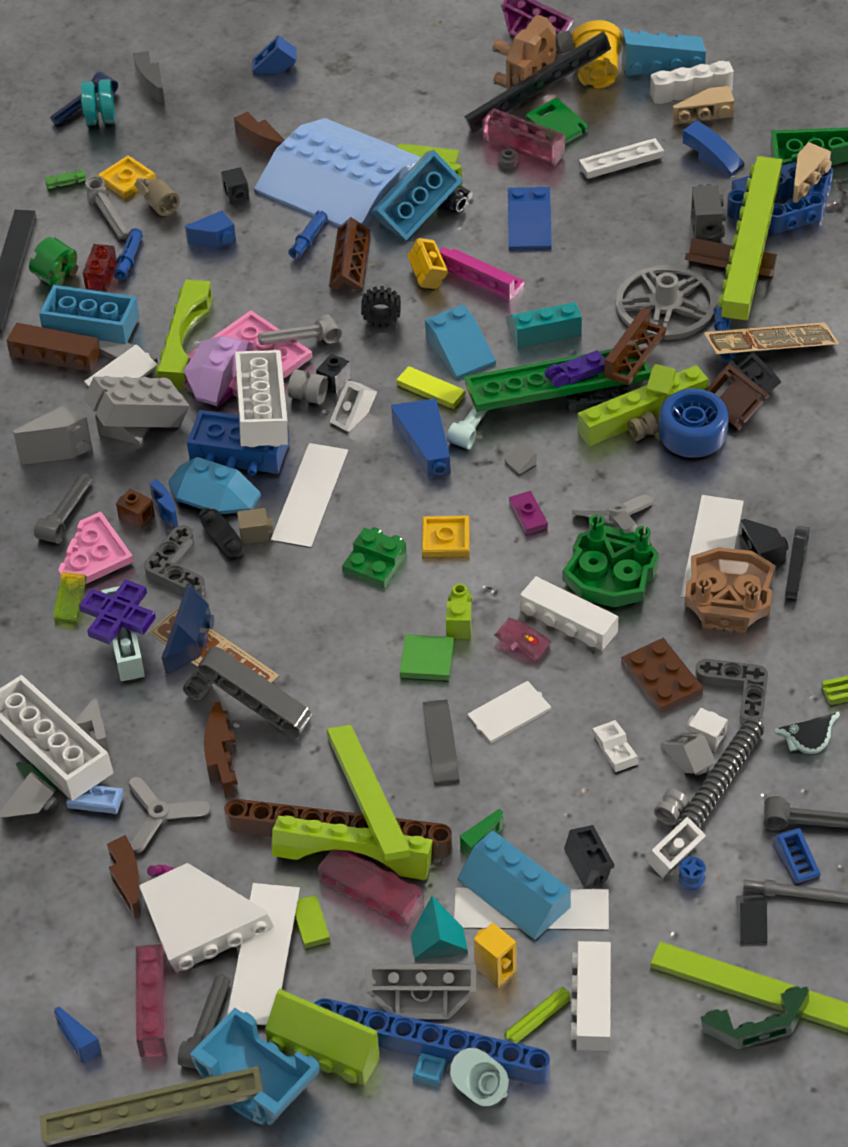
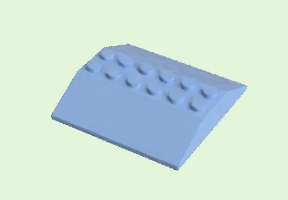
M323 118L300 125L275 150L258 180L254 192L311 216H314L318 210L324 211L328 216L326 222L340 227L350 217L367 226L375 217L370 211L421 157Z

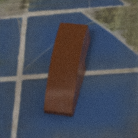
M249 112L234 117L235 133L243 141L262 152L273 155L275 150L285 141L266 120L257 122Z
M126 835L107 843L109 857L114 864L109 867L112 883L133 917L137 919L140 917L142 892L139 886L141 885L140 875L132 846Z

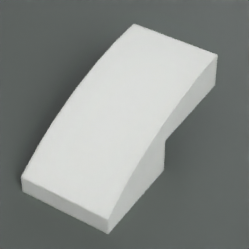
M616 720L593 728L594 736L615 772L639 764L637 754L627 743L626 733Z

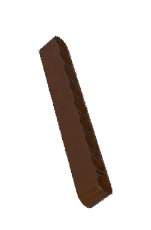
M232 799L224 806L226 825L230 831L235 833L272 837L273 828L278 816H292L303 820H318L329 824H344L348 827L369 828L363 814L245 799ZM396 818L403 835L421 836L425 839L433 840L431 857L444 858L451 854L453 850L452 830L446 824Z

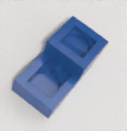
M155 479L149 483L152 500L158 504L160 517L175 528L178 526L174 501L165 486Z

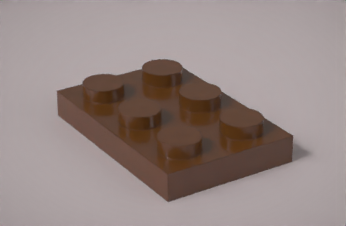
M664 637L621 657L622 665L660 714L703 694V686Z

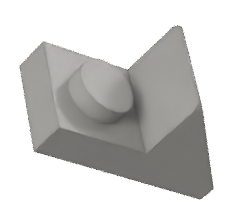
M95 699L88 704L74 722L109 753L98 701Z

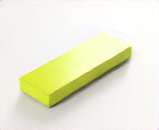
M410 366L396 379L397 386L428 399L436 398L437 403L453 410L466 396L464 389Z

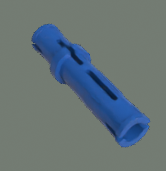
M316 211L303 232L297 235L295 243L288 251L291 258L300 259L304 251L310 248L313 238L328 219L324 211Z
M138 228L130 230L123 251L117 258L118 264L113 274L118 280L126 279L129 269L134 264V256L143 237V232Z
M716 305V308H713L715 330H730L732 327L731 320L727 317H721L722 308ZM720 354V358L723 362H730L735 358V354Z

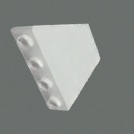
M189 863L139 885L167 958L176 973L190 969L194 964L213 958L228 948L239 946L243 940L262 935L274 927L265 909Z

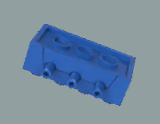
M199 410L187 440L189 461L199 457L233 469H248L247 472L250 475H255L257 471L278 474L288 445L277 447L270 445L256 447L241 446L239 415ZM288 429V445H289L290 438H289V429Z

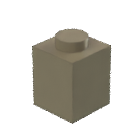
M265 508L237 511L240 537L244 544L270 541L269 531H273L272 518L266 516Z

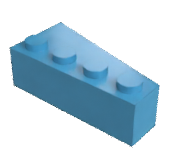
M623 29L622 64L626 76L652 74L659 71L671 72L681 67L692 68L699 64H705L706 50L702 37L678 34L674 37L667 36L666 33L654 35L648 34L647 31L634 33L630 32L629 29Z

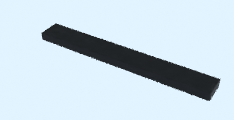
M604 31L465 115L464 117L472 133L477 132L611 50L606 33Z
M14 210L0 256V333H2L36 219L35 210Z

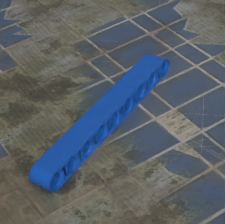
M328 998L318 999L314 1002V1004L371 1029L381 1027V1029L376 1030L380 1048L418 1057L420 1053H425L447 1059L448 1064L452 1063L454 1057L460 1051L467 1048H477L489 1053L488 1055L505 1069L510 1079L540 1085L548 1081L550 1077V1056L545 1050ZM403 1033L408 1034L407 1036H400ZM427 1040H435L434 1042H431V1043H430V1042H426ZM454 1046H461V1048H459V1049H454V1048H452V1047H454ZM507 1059H515V1061H512V1062H508V1061H506V1060H507ZM535 1065H541V1066H543V1067H541V1068H534L533 1066H535Z

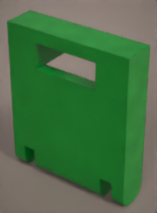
M557 97L525 115V122L555 149L560 147V143L565 145L581 136L582 132L588 131V125Z

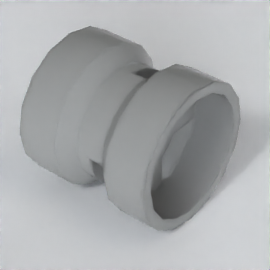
M668 789L663 795V801L659 802L655 807L654 814L662 823L675 825L680 817V812L684 811L689 801L682 792L676 789Z

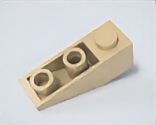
M730 86L708 88L674 105L673 124L734 117L735 101Z
M808 142L798 153L793 202L797 203L802 196H806L809 189L818 183L820 177L829 171L832 164L830 161L831 151Z

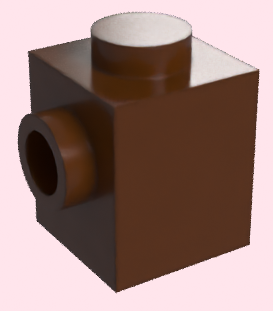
M129 489L123 496L119 497L116 502L118 518L140 530L155 515L153 500L132 489Z

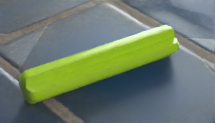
M564 987L557 989L504 1032L505 1040L518 1043L570 1001L571 994Z

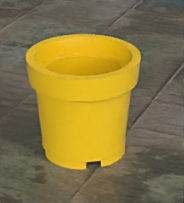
M602 20L585 22L579 25L571 34L575 48L603 31L608 37L611 50L578 69L579 81L585 86L587 84L593 85V88L596 89L608 87L615 82L614 79L619 74V54L622 49V33L616 25Z

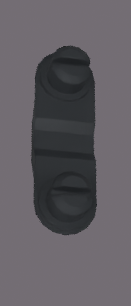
M203 508L199 513L202 526L227 556H241L244 552V543L235 530L216 509Z

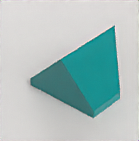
M431 895L411 934L415 961L468 953L464 928Z

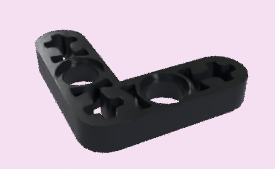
M624 384L566 395V407L571 412H582L619 397L618 391L620 390L622 395L631 392L630 385ZM596 396L603 397L604 400L596 401L593 398Z
M797 526L795 528L785 598L796 600L798 598L804 553L808 545L810 527Z

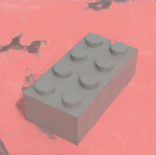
M93 377L84 397L90 408L96 411L95 414L102 424L110 427L180 428L190 406L183 398V395L175 388L172 381L167 378Z

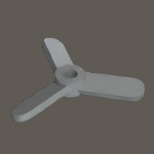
M643 494L623 504L612 505L608 510H572V515L592 516L597 514L598 516H609V521L616 522L624 533H631L637 528V525L630 515L651 506L653 498Z
M133 777L129 781V788L149 814L130 843L134 853L142 852L159 825L166 823L168 820L205 817L210 813V805L206 801L166 804L158 800L141 778Z

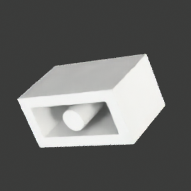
M687 817L657 844L644 860L664 878L700 844L706 835Z

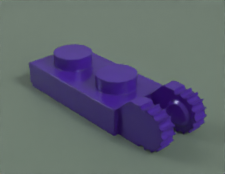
M596 350L562 364L549 366L544 371V376L547 379H552V384L557 388L573 384L604 372L605 357Z

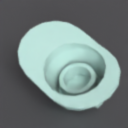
M467 1048L460 1051L454 1057L450 1068L452 1081L471 1100L481 1106H492L497 1104L502 1098L507 1097V1072L488 1054L477 1048Z

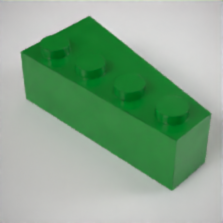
M848 127L772 130L771 158L783 159L782 166L796 162L798 153L808 142L831 151V165L848 162Z

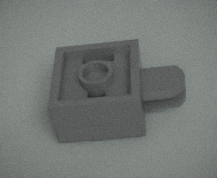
M701 184L692 187L690 219L693 238L721 243V238L725 237V226L722 224V221H726V209L722 208L724 206L723 194H719L718 185L711 186V184L703 186Z

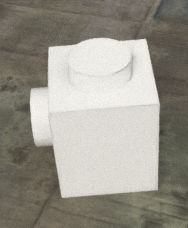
M700 708L695 716L692 715L689 718L686 729H688V733L704 734L711 751L715 753L727 735L728 720L715 712Z

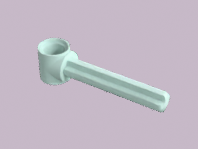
M473 407L464 421L452 423L447 433V442L469 450L476 437L475 428L487 410L476 412L475 407Z

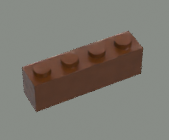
M17 322L6 340L9 355L12 357L92 372L101 355L98 338Z

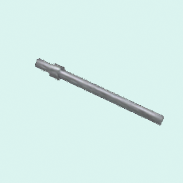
M744 879L743 890L764 892L766 896L775 897V894L848 903V892L778 884L775 880L768 879L765 882Z

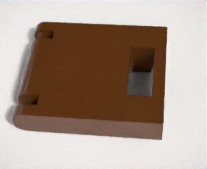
M729 363L706 391L715 394L727 379L732 381V384L719 398L722 399L728 409L729 423L740 430L742 426L738 421L741 420L746 423L763 404L759 397L762 396L767 399L769 394Z

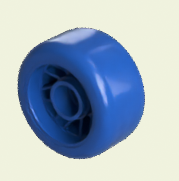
M694 388L677 391L670 395L660 408V439L667 449L677 455L689 458L708 456L720 449L727 438L728 409L722 399L712 392Z

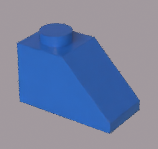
M278 35L253 58L252 72H284L288 67H292L296 63V47Z
M222 210L185 225L187 243L191 245L219 248L236 241L234 224Z

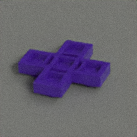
M125 579L113 596L91 588L79 604L80 612L96 617L87 630L88 637L110 645L122 627L144 635L156 619L154 611L138 606L147 594L146 587Z

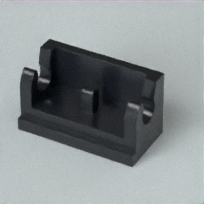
M594 825L569 831L564 849L584 887H592L595 878L600 876L602 883H604L615 865Z

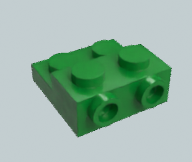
M364 527L353 542V551L343 563L342 572L385 588L407 556L406 543L400 536L393 535L389 537L376 527L371 528V530Z

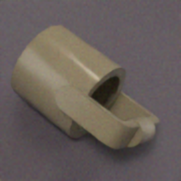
M137 178L134 186L144 195V199L159 215L168 216L176 211L180 203V197L165 181L161 179Z

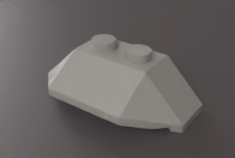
M366 964V992L387 1013L413 1019H450L476 993V964Z

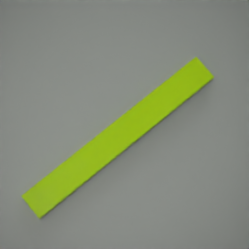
M344 725L327 728L329 742L384 861L410 857V848L352 726Z
M661 941L657 946L650 968L782 1012L784 1011L781 1006V993H784L791 987H795V985ZM809 990V1003L801 1018L848 1033V1003Z

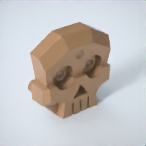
M536 14L525 30L522 29L514 38L512 44L500 41L499 39L495 40L492 51L505 55L507 58L506 75L497 72L493 78V84L508 90L555 61L556 30L548 18Z
M717 547L692 555L691 579L687 580L684 606L689 607L702 621V628L726 629L725 631L731 632L735 630V632L746 633L747 628L757 619L770 616L773 591L771 586L775 576L776 565L748 550Z

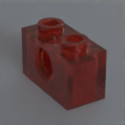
M93 244L82 272L85 289L108 292L114 276L113 272L117 266L115 247L113 245Z

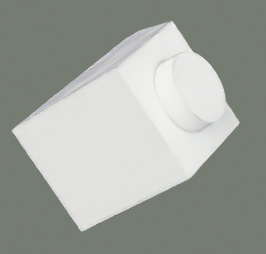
M346 381L330 423L350 432L369 413L377 391L358 382Z

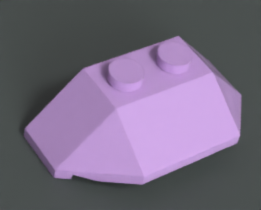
M219 336L203 340L184 369L186 379L197 401L218 405L236 375L235 351H250L253 347V342Z

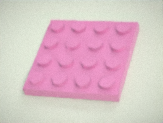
M252 310L212 337L225 336L253 342V347L250 351L280 350L283 379L312 358V351L296 340L260 345L257 337L259 333L280 329ZM195 349L187 355L189 357V361L191 360L192 356L194 355L197 349ZM235 375L229 387L232 388L233 395L237 397Z

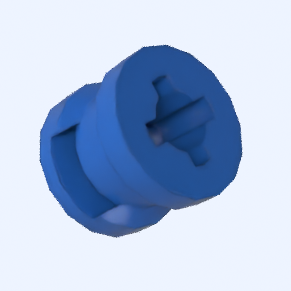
M697 857L683 859L679 865V883L688 890L700 889L705 883L706 865L704 861Z

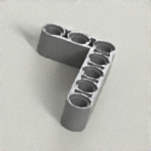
M211 647L183 686V692L189 698L197 701L204 697L212 684H215L292 737H299L312 717L307 707L219 647Z

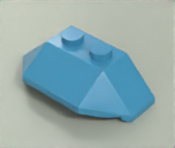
M195 457L180 465L168 481V485L177 501L200 509L206 507L216 509L220 514L251 510L261 496V492L238 470L199 457Z

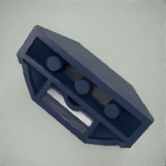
M189 583L186 585L161 657L165 673H172L199 658L202 649L207 646L208 631L214 626V615H211L209 604L196 588Z

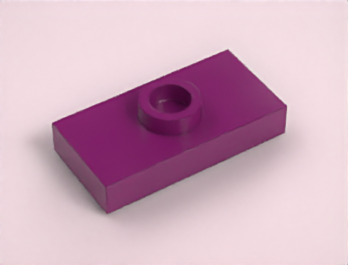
M531 491L509 497V503L526 535L548 529V522Z

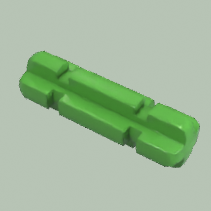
M83 169L76 170L75 173L71 171L58 174L54 178L53 176L45 178L47 189L56 188L57 185L62 187L75 184V181H78V183L86 181Z

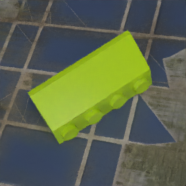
M281 989L277 991L265 1028L267 1042H273L280 1051H286L293 1056L297 1051L306 1057L311 1056L319 1063L322 1071L327 1073L333 1072L342 1076L349 1083H358L365 1086L380 1060L377 1031Z

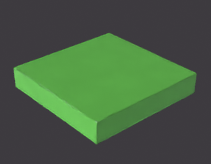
M405 634L400 678L449 681L454 637Z

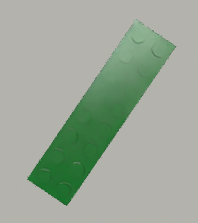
M612 349L599 352L606 359ZM585 354L464 376L465 385L476 412L624 384L604 378V372H601L573 384L557 388L552 384V379H547L544 376V371L547 367L554 364H562ZM637 357L628 358L627 360L629 362L638 361L639 359ZM647 362L644 363L631 383L649 380L651 370ZM628 370L618 372L625 376L629 374Z

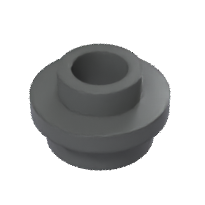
M505 149L499 153L498 160L503 167L512 168L517 164L519 154L515 150Z

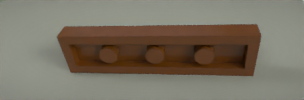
M352 217L346 220L337 230L329 287L335 291L344 283L357 291H360L363 287L371 230ZM356 230L361 232L363 234V237L360 238ZM355 243L359 247L360 252H358L356 247L354 246ZM352 258H354V259L356 260V262H357V264H358L357 267L355 266V264H354ZM350 273L354 275L356 281L349 277Z
M692 238L689 253H686L685 260L726 268L727 264H731L729 262L730 250H735V248L728 244ZM763 252L759 269L760 275H774L778 254Z
M645 308L640 310L605 359L604 378L630 385L666 334V327L650 323L651 310ZM649 330L657 334L647 336L646 332ZM647 344L648 347L638 349L637 345ZM637 357L639 360L629 362L627 359ZM628 370L629 374L625 376L618 372Z

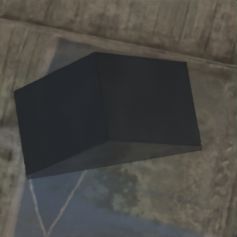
M736 896L740 944L767 943V902L764 896Z

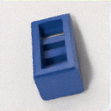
M800 828L776 835L773 844L796 884L821 876ZM791 843H795L796 845L791 848L787 847V845ZM797 851L800 852L799 855L793 857L790 854ZM802 859L806 862L800 865H795L794 863ZM808 867L811 871L802 875L798 872Z
M58 1006L54 1009L58 1027L81 1062L84 1063L101 1053L99 1039L61 1007Z

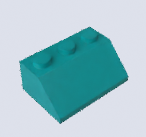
M576 302L506 316L517 348L582 336V316Z

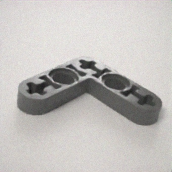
M177 526L169 533L145 561V574L149 579L181 594H184L187 583L192 584L202 596L206 591L204 578L176 564L194 542L193 531L189 526ZM171 549L175 551L172 555L163 554L166 550ZM173 574L181 575L177 580L169 579V576Z
M703 659L697 663L695 676L699 682L743 688L740 710L741 725L749 718L750 709H755L754 719L762 723L768 681V671L766 668L755 664ZM728 671H734L738 674V676L730 678L727 677L725 673ZM754 676H759V679H754ZM751 693L758 694L761 698L758 700H750L747 696Z

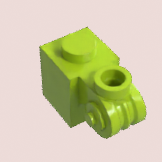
M461 583L455 584L452 587V591H450V595H448L446 637L471 639L472 595L469 587Z

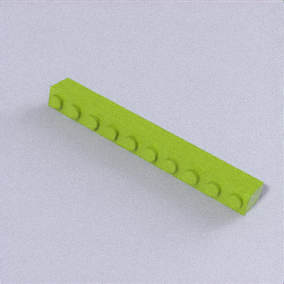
M757 156L756 163L751 164L750 177L752 178H748L746 191L749 192H744L743 205L745 206H741L739 219H742V221H737L736 233L739 234L734 235L732 248H735V250H730L729 262L731 264H727L725 277H728V279L723 280L722 292L724 294L719 296L718 307L722 308L721 317L748 320L781 178L783 159Z

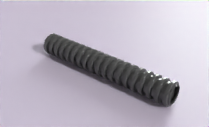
M747 718L744 721V724L741 725L729 746H727L718 762L714 765V768L710 771V774L707 775L699 790L691 799V802L676 821V827L688 817L699 829L701 828V825L711 813L712 808L715 807L716 802L719 801L731 780L735 777V774L738 773L746 758L764 734L765 728L760 721L754 718Z

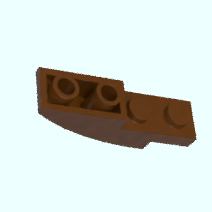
M218 701L215 702L206 723L204 752L209 781L220 779L226 799L235 796L234 786L238 785L235 771L229 770V766H232L230 755H234L232 745L236 744L234 730H228L227 725L231 724L228 710L223 711L221 703Z

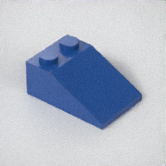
M550 187L508 188L509 250L552 249Z

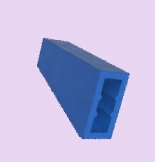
M436 398L391 405L393 425L428 476L451 473L450 455Z

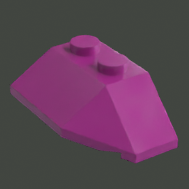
M504 0L501 4L508 32L514 37L522 29L525 30L536 14L548 18L555 27L556 34L568 31L574 21L573 18L536 0Z

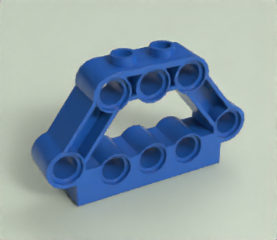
M797 161L782 166L775 201L783 199L785 195L794 194ZM830 167L829 171L820 177L818 183L810 188L809 194L805 198H801L797 203L793 202V198L789 199L785 204L775 203L768 231L780 233L822 220L825 213L826 195L832 187L833 169ZM750 175L732 180L731 191L728 193L727 215L733 219H739L741 206H745L743 205L744 192H749L746 191L748 178H752Z

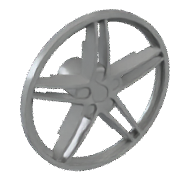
M670 265L652 266L631 274L621 283L616 294L617 313L628 327L633 322V319L626 311H640L642 308L648 310L655 309L654 324L657 325L659 324L660 314H666L663 327L666 328L672 311L699 320L686 328L666 330V334L662 339L681 338L700 331L713 319V308H716L717 305L716 292L707 279L690 269ZM654 272H677L688 275L690 278L678 282L677 276L672 273H662L656 276ZM642 276L651 294L636 295L633 298L623 299L626 288L634 280ZM701 284L706 288L710 296V307L708 310L700 307L698 303L685 299L686 296L696 290ZM649 330L646 332L647 336L657 334Z

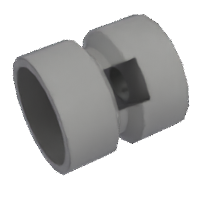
M295 369L289 380L288 396L298 400L306 398L307 402L321 404L327 393L328 378L327 376L314 373L310 376L309 372Z

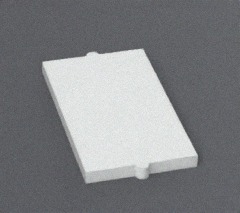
M136 344L84 382L89 387L93 377L127 376L130 378H142L154 371L157 363L150 358L148 352L145 353Z
M526 681L468 713L467 717L476 727V731L478 733L481 732L487 741L492 744L551 711V706L542 697V693L537 692L529 681Z

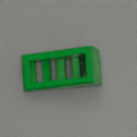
M501 809L496 810L460 835V851L467 858L474 846L492 830L498 834L504 827L503 811Z

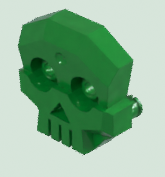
M592 515L589 518V531L579 533L573 545V556L562 570V580L580 598L606 606L618 607L643 601L646 585L653 580L659 562V553L650 542L651 530L646 527L644 533V526H639L635 532L624 533L621 529L604 525L605 519L603 516L600 515L598 522V515Z

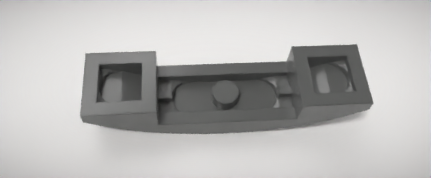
M448 700L423 702L434 785L460 782Z

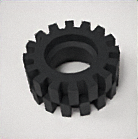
M375 286L373 291L368 289L363 294L361 316H363L365 321L368 319V324L371 325L374 322V326L378 327V324H382V327H386V323L390 326L393 324V321H398L401 312L400 295H397L395 290L391 292L390 287L384 290V286H380V289H377ZM375 305H386V306H388V307H387V308H376V307H374V306H375Z

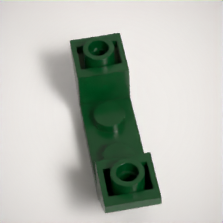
M795 986L781 993V1006L785 1015L773 1014L765 1018L764 1021L757 1023L745 1022L734 1029L728 1010L721 1011L715 1009L700 1017L702 1030L704 1033L736 1049H742L790 1035L809 1003L808 987L800 988Z

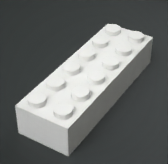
M280 350L235 351L241 446L256 447L270 445L277 447L288 445L287 411Z
M20 675L0 688V734L72 801L113 774L108 752L24 676Z

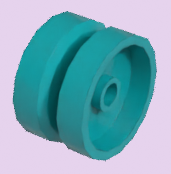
M99 80L98 93H96L95 84L92 81L81 82V103L86 126L98 125L99 112H101L102 121L105 125L115 124V107L111 80Z

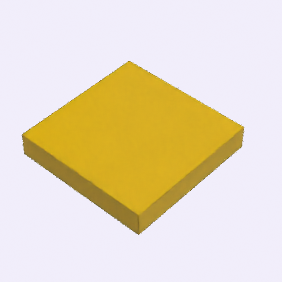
M129 155L97 175L103 178L106 187L124 199L138 191L134 186L137 178L156 180L154 172Z
M422 516V557H470L469 516Z

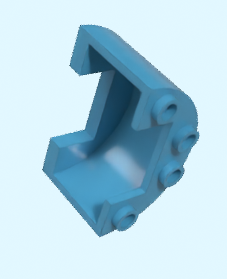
M234 1008L190 1055L195 1067L203 1078L207 1075L213 1077L258 1066L261 1070L264 1093L260 1090L253 1099L229 1104V1106L255 1123L263 1125L267 1121L268 1125H271L319 1074L320 1065L313 1057H306L299 1051L294 1054V1057H287L280 1052L273 1042H266L258 1036L257 1022L248 1012L242 1013L237 1008Z

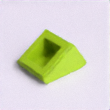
M654 364L646 391L669 396L675 382L676 370Z

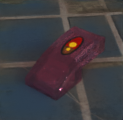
M510 617L494 635L512 650L518 647L535 662L552 642L532 627Z

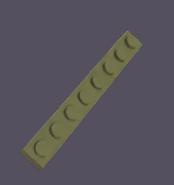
M258 1066L40 1115L42 1142L45 1146L251 1100L260 1090L264 1093L261 1070Z

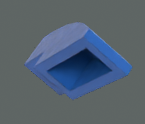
M694 121L683 130V144L698 151L700 160L730 176L744 166V161L734 149L717 133L699 121Z

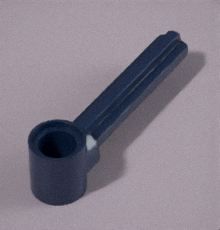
M101 71L97 72L92 78L96 93H98L99 80L110 79L114 95L118 89V82ZM81 95L51 115L50 119L54 125L60 124L82 108Z

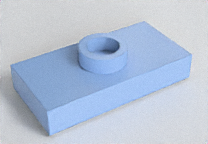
M95 785L73 801L68 797L66 803L67 807L71 809L117 814L124 792L123 788Z

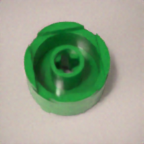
M47 237L42 240L34 250L37 253L35 258H30L29 261L30 272L52 287L53 285L62 286L64 279L69 275L74 276L78 271V265L76 264L77 252L55 237L54 239Z

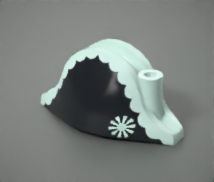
M835 712L812 720L774 729L776 735L786 738L790 752L798 750L804 754H817L828 745L831 727L839 718L840 713Z

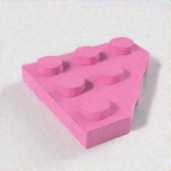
M100 511L80 520L75 538H72L66 551L67 556L64 562L61 563L58 572L69 591H72L133 563L134 560L133 555Z

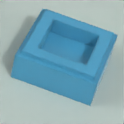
M420 1053L412 1075L413 1081L439 1088L448 1065L447 1059Z

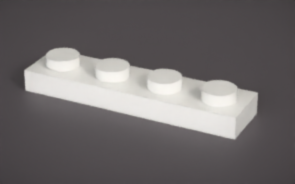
M656 138L580 159L579 167L586 178L589 179L664 157V150Z

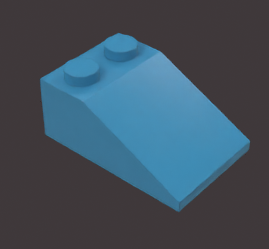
M464 304L425 319L426 340L456 379L496 364V360L474 316Z

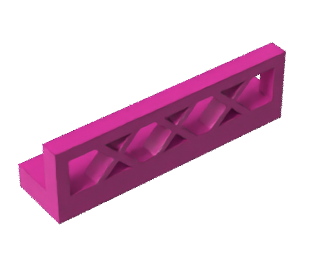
M445 247L439 250L449 273L507 300H511L524 287V280L459 250H449Z

